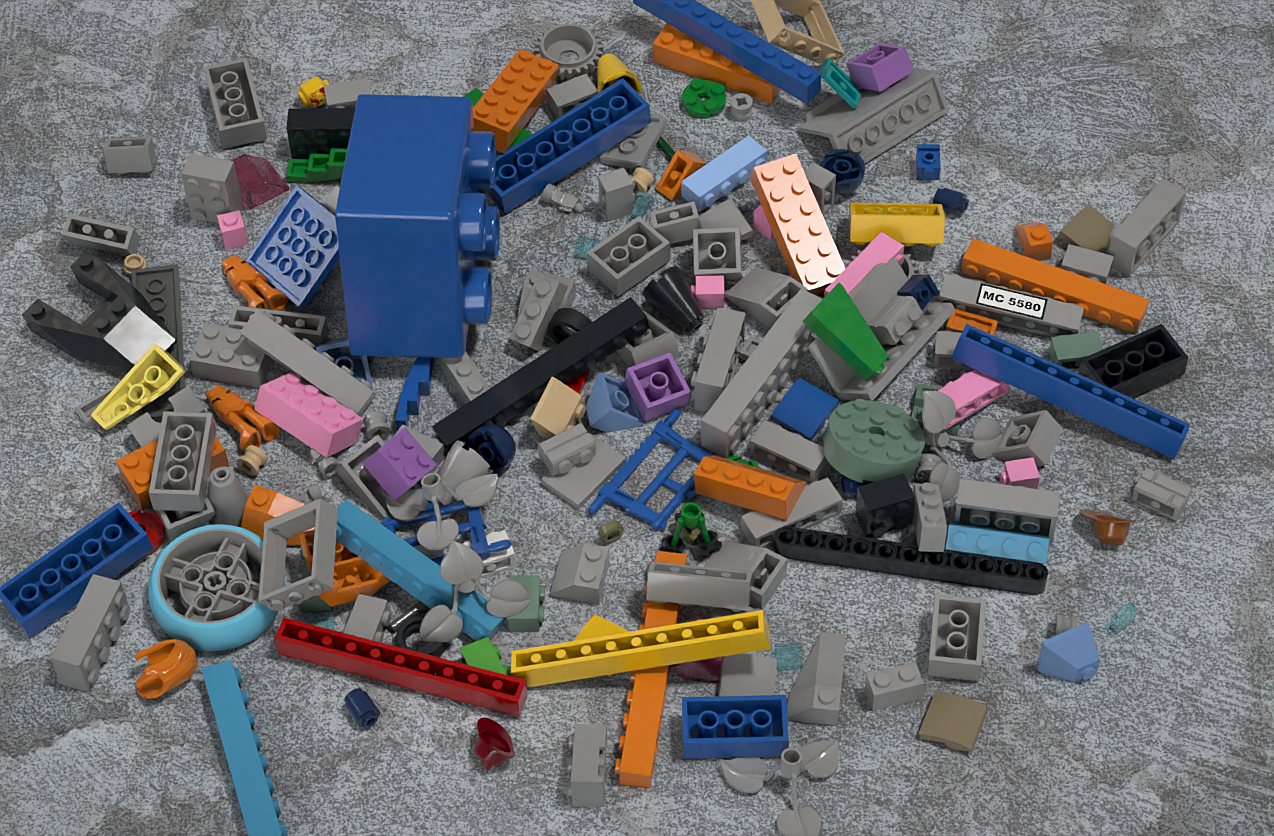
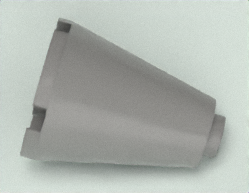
M458 440L452 445L437 473L440 475L442 483L447 482L454 492L456 487L466 480L493 473V470H488L490 465L472 448L466 451L462 448L464 443ZM445 490L444 498L438 502V506L454 503L457 500Z
M218 467L210 474L207 496L215 514L209 522L212 525L224 524L241 527L244 507L250 493L229 467Z

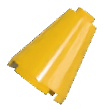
M605 54L600 57L597 63L598 93L623 78L641 95L642 89L638 77L617 56Z

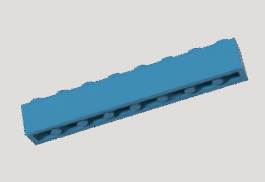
M347 499L337 507V542L430 607V609L438 605H445L450 611L452 610L454 601L453 588L456 584H450L442 578L438 564ZM472 590L469 593L459 592L458 610L455 614L459 615L463 621L462 631L476 641L489 637L491 640L501 630L506 617H496L490 614L486 608L488 600L476 591Z
M232 660L201 668L248 836H288L284 820L278 822L277 814H280L281 810L277 798L272 799L270 792L275 790L271 776L265 777L264 770L268 769L265 755H259L257 750L262 745L258 732L252 733L251 726L255 725L252 711L246 712L245 705L249 704L246 690H240L238 685L243 683L239 668L234 669Z

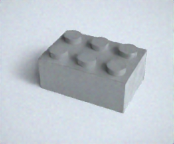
M190 153L181 176L191 218L219 224L217 215L238 210L241 212L243 203L234 161Z
M638 216L587 252V270L615 295L620 296L670 261V242Z
M204 323L189 361L193 377L259 389L265 381L273 359L242 338L240 334L242 329Z
M935 594L927 676L979 681L986 599Z

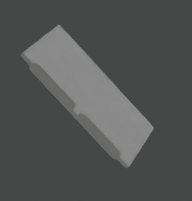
M913 68L914 71L906 75V79L893 83L884 92L859 88L858 92L861 94V97L855 109L838 93L807 111L805 113L806 122L797 128L800 132L829 137L834 150L846 149L855 156L857 153L864 160L865 164L950 110L936 71Z
M892 257L887 263L875 265L848 295L867 324H869L894 296H899L897 292L908 281V278L897 259ZM927 303L922 309L923 315L904 336H901L896 345L881 344L889 356L883 362L885 368L877 377L872 374L866 381L814 332L811 334L816 339L808 348L840 400L855 401L856 399L873 401L950 317L955 308L952 303Z

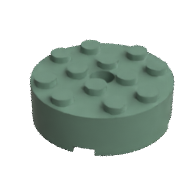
M856 399L855 401L838 406L832 412L823 439V453L828 462L837 471L860 483H863V480L876 482L903 473L906 479L909 480L917 470L925 445V437L919 423L903 412L900 407L877 401Z

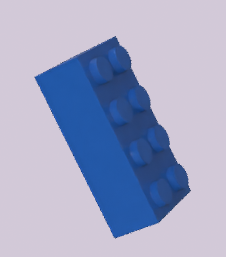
M786 695L682 697L683 759L781 756L782 752L789 747Z

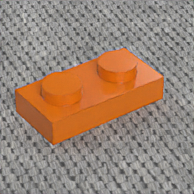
M955 308V311L949 317L945 331L962 333L966 324H969L994 336L998 321Z

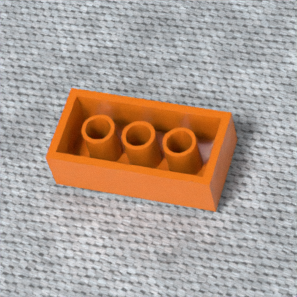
M216 436L209 477L214 469L222 466L229 467L226 450ZM158 439L116 460L120 477L142 511L152 506L149 489Z

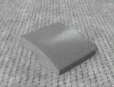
M732 199L711 208L699 216L701 229L740 227L741 240L753 236L752 228Z
M745 653L722 656L718 696L774 695L777 659Z

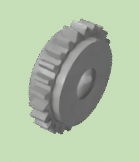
M566 22L562 25L557 24L555 27L550 26L548 31H543L542 36L537 37L538 42L534 44V55L559 64L557 77L560 80H571L584 74L589 76L588 73L590 71L595 72V66H597L600 57L603 56L602 39H598V33L593 34L592 28L587 29L585 25L580 26L577 23L569 24ZM565 52H574L578 55L579 59L573 62H562L559 57Z

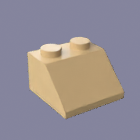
M551 377L530 420L539 436L549 439L575 426L578 419L584 416L586 404L580 394L558 379Z

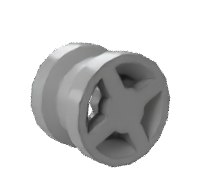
M739 93L731 98L730 113L734 120L743 122L751 118L753 106L751 96Z
M374 411L364 417L363 422L367 428L366 434L369 440L377 435L383 440L390 435V427L386 424L388 421L387 415L384 412Z
M934 454L921 455L916 478L920 482L928 483L933 467L938 462H943L942 459Z
M1057 614L1054 636L1077 627L1078 616L1065 618L1063 615Z

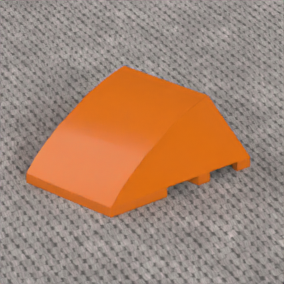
M315 529L302 532L299 535L300 545L311 575ZM336 541L333 589L323 592L318 596L330 607L355 601L358 594L372 596L391 580Z

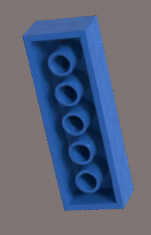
M118 502L0 586V602L27 636L31 638L79 603L93 574L110 579L114 578L153 550L152 544L145 531Z

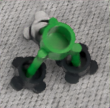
M689 502L683 505L680 513L675 514V521L678 523L675 533L662 539L661 543L663 545L659 548V551L682 554V550L686 547L683 540L679 538L683 526H685V530L688 532L694 531L698 525L701 527L702 532L694 540L695 545L699 547L698 551L701 555L719 550L722 547V542L718 541V534L716 532L707 530L706 518L701 512V507L696 503Z

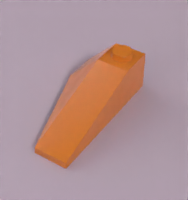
M254 484L244 507L241 528L247 529L263 539L266 521L305 504L276 491ZM300 533L287 538L286 547L300 545Z

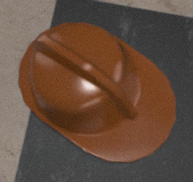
M1079 511L1081 515L1093 519L1096 537L1102 543L1109 545H1123L1128 535L1130 523L1136 522V520L1122 519L1098 511Z

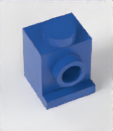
M917 144V180H939L941 170L940 144Z

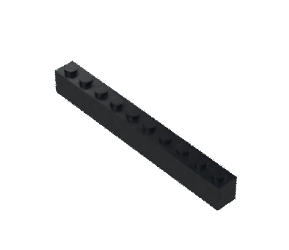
M631 297L433 425L432 429L436 439L443 444L447 453H449L452 445L457 440L463 442L462 448L467 450V446L470 444L468 437L478 428L492 424L503 427L509 420L523 414L529 407L539 402L551 377L558 379L566 385L576 376L584 374L587 369L596 363L604 361L607 356L616 350L624 348L628 342L642 336L650 329L647 315Z

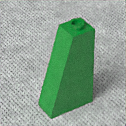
M839 282L802 322L866 381L872 374L877 377L884 370L883 362L889 356L843 285Z

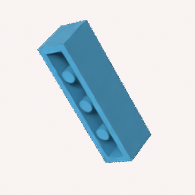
M949 523L946 549L1046 564L1050 539L1047 536Z

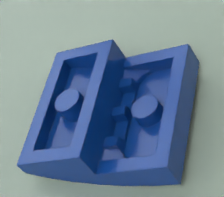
M799 378L781 399L773 411L771 419L811 441L824 428L825 420L839 406V400Z

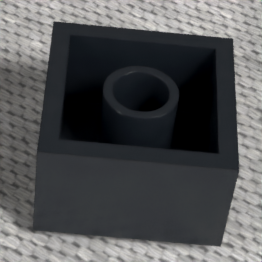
M905 474L857 487L855 516L866 538L881 536L885 532L904 529L912 525L915 495Z

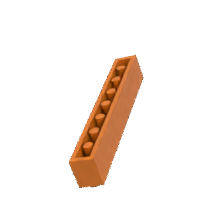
M974 238L962 259L961 273L987 281L993 285L1004 286L1008 289L1024 290L1032 295L1049 297L1065 303H1074L1077 306L1084 307L1082 316L1121 328L1124 331L1137 334L1147 314L1150 299Z

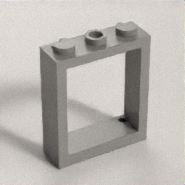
M320 498L265 522L258 602L269 607L270 610L281 611L286 607L301 603L303 600L333 589L338 508ZM315 527L312 575L283 587L287 538Z

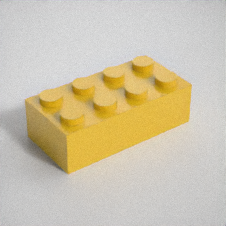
M849 203L850 242H854L856 245H867L868 242H872L881 232L904 246L924 243L925 246L935 247L938 244H944L945 215L942 204Z

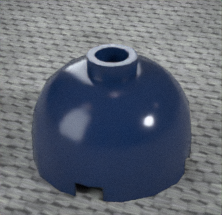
M846 149L833 150L828 152L822 162H820L821 167L836 175L835 194L846 195L852 193L862 184L865 175L864 160L857 153L855 156Z
M496 424L484 425L468 437V440L470 439V444L467 446L468 450L472 448L490 465L489 469L493 470L492 474H499L512 463L516 453V444L512 435L502 426Z

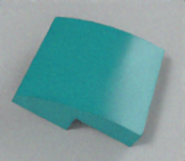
M827 58L821 66V77L855 109L861 97V94L858 92L859 87L830 58Z

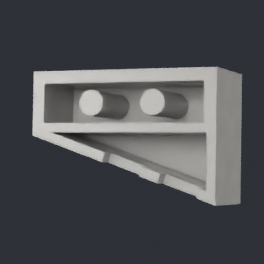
M575 724L574 734H570L569 749L573 750V757L568 758V773H571V780H567V796H572V806L604 807L606 724Z

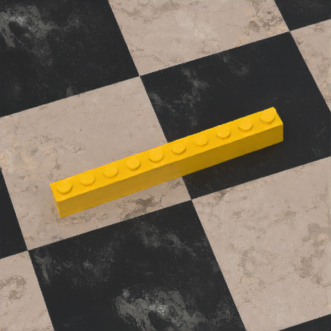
M763 610L514 650L511 651V674L513 677L525 679L528 688L771 649L770 627Z

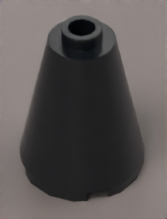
M673 266L660 273L662 278L657 282L652 279L642 293L645 300L685 331L698 330L703 325L704 315L682 270L678 266Z

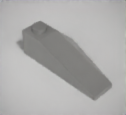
M820 633L788 696V721L838 726L846 634Z

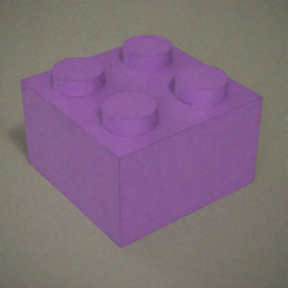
M884 43L875 45L846 63L852 81L859 88L877 92L888 90L890 85L906 79V75L914 71L906 47Z
M671 353L627 368L624 382L644 421L688 405L691 391Z
M406 427L362 463L394 501L437 465Z

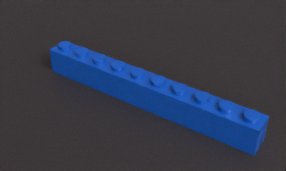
M633 0V4L806 104L821 91V72L695 0Z
M966 324L951 357L962 364L979 370L984 374L990 375L1006 384L1012 385L1175 459L1190 427V424L969 324Z

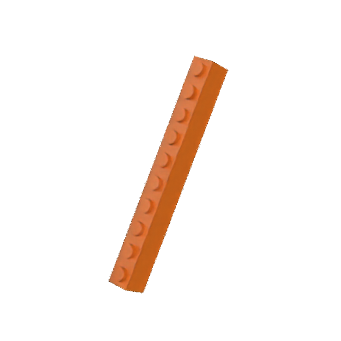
M657 551L656 560L651 561L687 565V554ZM649 600L648 603L644 602L642 618H645V624H640L639 630L678 624L681 605L673 602L659 604L653 600ZM671 665L631 672V683H634V688L628 691L627 705L630 706L629 713L625 712L623 719V728H627L626 735H621L619 751H623L622 758H617L615 774H619L621 785L651 788Z

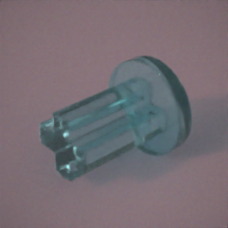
M637 192L635 194L636 204L630 217L635 219L640 216L643 219L647 207L653 206L654 199L646 193Z

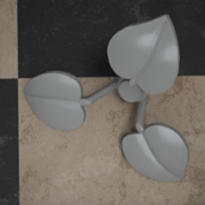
M923 391L922 421L925 428L922 431L925 437V445L931 446L930 451L935 452L945 462H938L933 467L928 483L939 484L942 502H945L957 493L960 476L956 469L951 468L952 463L938 448L945 447L949 440L973 443L972 454L977 458H988L993 455L994 450L998 446L1002 430L995 420L982 418L973 427V438L948 435L945 431L947 428L946 424L952 422L956 414L954 401L950 396L942 392Z
M429 473L421 479L422 490H407L395 501L386 492V504L390 514L396 520L412 521L419 516L420 511L426 510L428 501L433 502L437 522L431 521L422 525L417 532V539L424 548L441 550L450 546L451 542L455 541L459 534V527L454 519L442 521L438 502L443 500L445 490L457 501L463 500L464 504L468 507L483 506L490 502L495 495L498 475L490 474L466 480L459 484L454 492L447 482L442 483L439 474Z
M452 541L441 562L440 574L446 582L456 584L453 588V608L451 611L445 605H438L432 608L422 620L419 630L420 638L427 642H447L460 634L463 621L459 615L455 614L458 610L459 592L469 593L477 587L489 599L486 604L487 611L496 617H510L521 612L531 601V595L522 584L510 579L497 582L492 587L491 594L488 593L480 585L479 580H476L482 574L484 568L481 557L468 546Z
M838 740L819 741L804 745L799 749L787 748L781 754V761L776 760L775 766L768 774L766 763L759 757H737L731 760H722L721 769L727 782L733 788L743 793L759 792L763 788V780H770L774 773L780 769L781 774L785 778L792 780L793 810L783 811L777 819V828L782 836H819L821 820L818 813L811 807L798 809L797 776L801 771L805 770L814 778H826L833 775L839 763Z

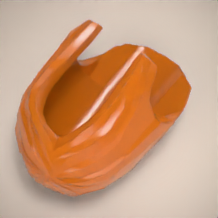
M171 639L137 652L135 654L136 661L145 656L148 657L147 666L143 669V674L136 680L137 691L143 699H155L184 683L193 675L198 667L194 649L184 641Z

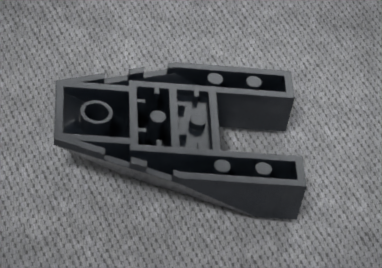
M85 251L70 267L79 284L106 300L81 325L40 299H37L22 314L31 332L80 362L85 360L96 362L97 365L103 367L107 365L115 366L119 370L127 372L136 365L154 343L166 352L177 343L142 293L104 261L88 251Z

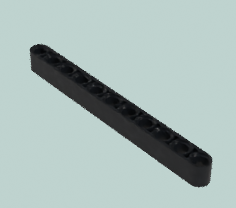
M783 526L775 533V552L791 560L1029 595H1039L1044 592L1048 578L1046 566L1037 562L944 549V552L919 551L918 545L789 526Z

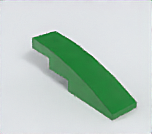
M331 149L330 154H310L309 160L289 159L286 173L287 182H314L342 178L347 149Z

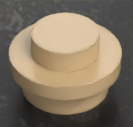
M131 254L125 258L123 263L124 271L132 276L133 269L147 268L146 260L139 254Z

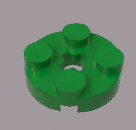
M695 78L683 90L682 105L686 108V112L695 118L708 119L710 115L715 113L719 115L726 106L725 88L720 83ZM703 97L708 98L705 99V101H701V98Z

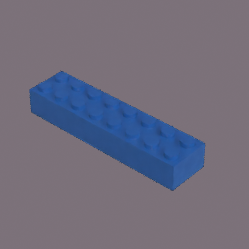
M622 78L509 148L505 153L496 157L494 186L491 189H484V191L506 214L544 190L549 183L557 182L651 123L649 104Z

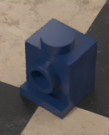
M912 275L898 290L897 294L903 297L913 296L922 310L940 292L930 275Z

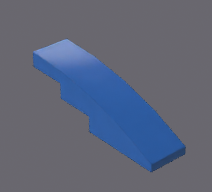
M417 357L408 374L399 399L396 417L397 431L402 425L408 427L409 415H419L420 397L430 396L433 357Z

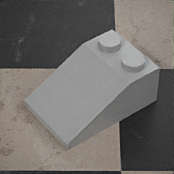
M644 310L642 311L647 315L650 329L642 336L628 342L624 348L616 350L628 368L667 353H671L674 359L680 357L674 333Z
M377 435L344 460L335 471L346 485L382 519L384 517L392 518L393 516L390 514L386 504V491L362 464L385 444ZM417 483L408 489L422 490Z

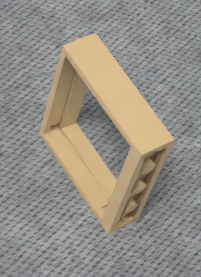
M751 0L769 43L821 65L827 58H830L836 64L845 54L820 0ZM777 6L803 17L812 37L786 27Z

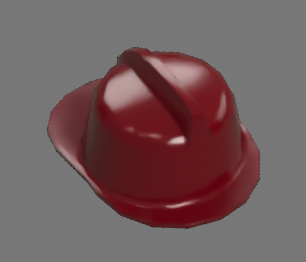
M480 718L477 721L478 736L474 744V752L481 759L484 769L488 770L492 766L499 767L508 758H514L515 752L511 737L504 727L492 719Z

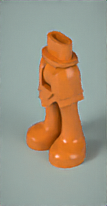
M234 255L222 262L229 283L237 293L244 296L249 304L248 307L268 309L269 307L271 310L283 311L287 307L288 297L282 291L268 285L267 279L244 259ZM260 292L265 298V300L262 299L257 293Z
M217 385L206 393V398L210 400L209 403L214 408L217 416L225 424L234 427L241 435L240 447L244 452L249 445L259 448L261 436L266 441H272L280 433L281 427L273 423L269 418L256 412L254 405L231 392L230 389H224L221 385ZM249 420L257 429L251 427L246 422Z

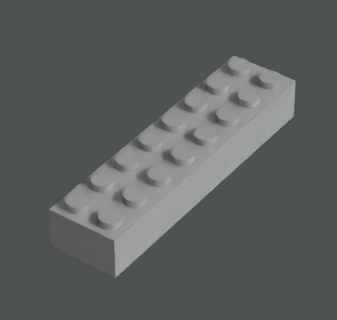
M800 289L702 418V449L722 458H727L731 453L735 454L737 452L740 441L744 436L748 437L754 422L763 417L766 406L774 402L778 390L781 386H786L792 371L798 370L804 355L810 353L808 346L816 338H813L811 334L813 331L802 321L822 301V298Z

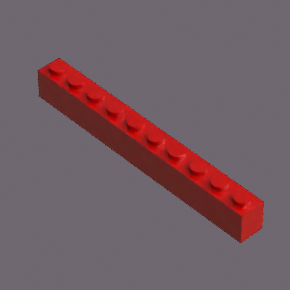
M283 618L274 638L279 655L520 717L528 696L525 679L288 618Z

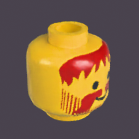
M315 76L299 86L300 91L297 93L306 108H318L326 103L324 85H329L326 79L322 81L319 77Z

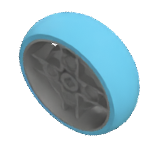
M215 524L192 529L172 541L157 558L148 584L150 608L161 628L173 639L184 641L192 648L204 651H221L236 648L250 642L263 633L273 622L278 611L270 610L269 607L258 602L260 583L254 582L253 575L246 565L247 560H250L261 568L263 539L241 527ZM169 590L179 592L180 600L187 609L185 616L176 612L168 604Z

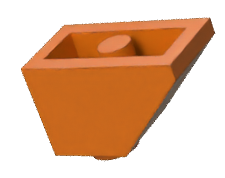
M677 150L655 189L671 201H674L681 195V181L707 163L691 152Z
M1032 222L1015 226V231L1026 257L1038 261L1051 258L1053 240L1046 224Z

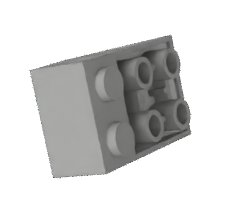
M755 267L724 294V297L771 329L800 289L807 292L809 289L790 276Z
M721 541L722 547L713 552L703 567L753 572L749 606L763 610L787 574V558L767 548Z

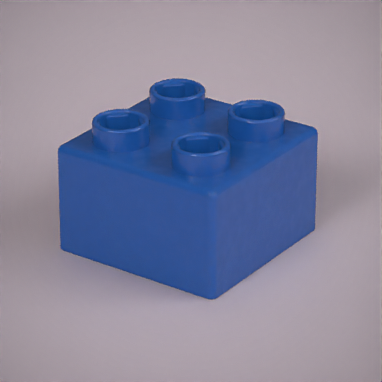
M358 95L335 210L351 355L460 358L465 354L469 324H488L490 321L492 304L491 271L488 267H477V261H496L498 259L500 216L498 207L487 206L486 195L478 193V189H491L494 186L496 143L493 132L474 131L473 106L471 99L468 97Z

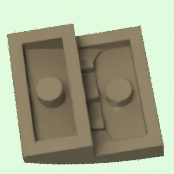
M1088 204L1060 230L1059 237L1071 245L1106 254L1110 244L1109 235L1115 226Z
M935 691L919 731V736L922 740L944 742L948 749L972 752L988 707L968 698Z

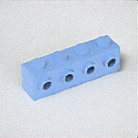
M747 136L681 181V196L687 202L695 201L699 212L706 207H710L717 199L729 194L733 188L745 183L749 179L753 167L767 163V150L753 138Z

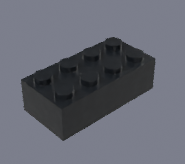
M355 108L288 109L286 130L291 158L309 159L310 154H330L331 149H348Z
M1160 324L1081 359L1078 374L1133 398L1184 375L1189 357L1163 324Z

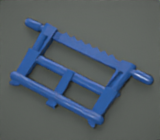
M674 409L665 418L664 422L661 420L658 422L650 437H645V443H640V449H635L634 455H629V461H624V467H619L618 474H613V480L610 483L607 482L599 490L598 497L588 507V512L590 514L597 513L604 505L605 500H608L626 509V513L651 524L653 530L662 529L664 531L667 526V519L684 499L687 498L692 501L696 496V492L693 491V488H695L694 474L684 485L668 477L686 456L700 463L704 456H714L716 454H709L689 438L685 439L671 428L681 415L679 409ZM660 440L677 449V453L637 499L619 489ZM664 485L677 492V494L658 514L645 504L659 487Z
M462 500L439 507L441 516L468 509L469 522L458 525L459 534L471 531V549L481 559L489 558L491 556L490 552L495 553L511 547V542L508 539L488 545L484 531L487 525L484 523L480 506L468 507ZM431 503L426 506V511H421L419 516L412 521H399L390 517H384V522L380 524L396 534L395 528L425 520L427 522H437L434 505ZM417 536L403 539L413 547L420 545ZM444 556L431 560L440 566Z

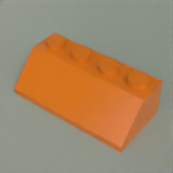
M716 455L704 456L694 472L696 494L784 520L788 519L806 486L805 481Z

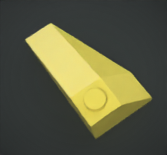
M154 343L95 409L91 416L105 430L110 429L170 390L185 373L183 366L168 352Z

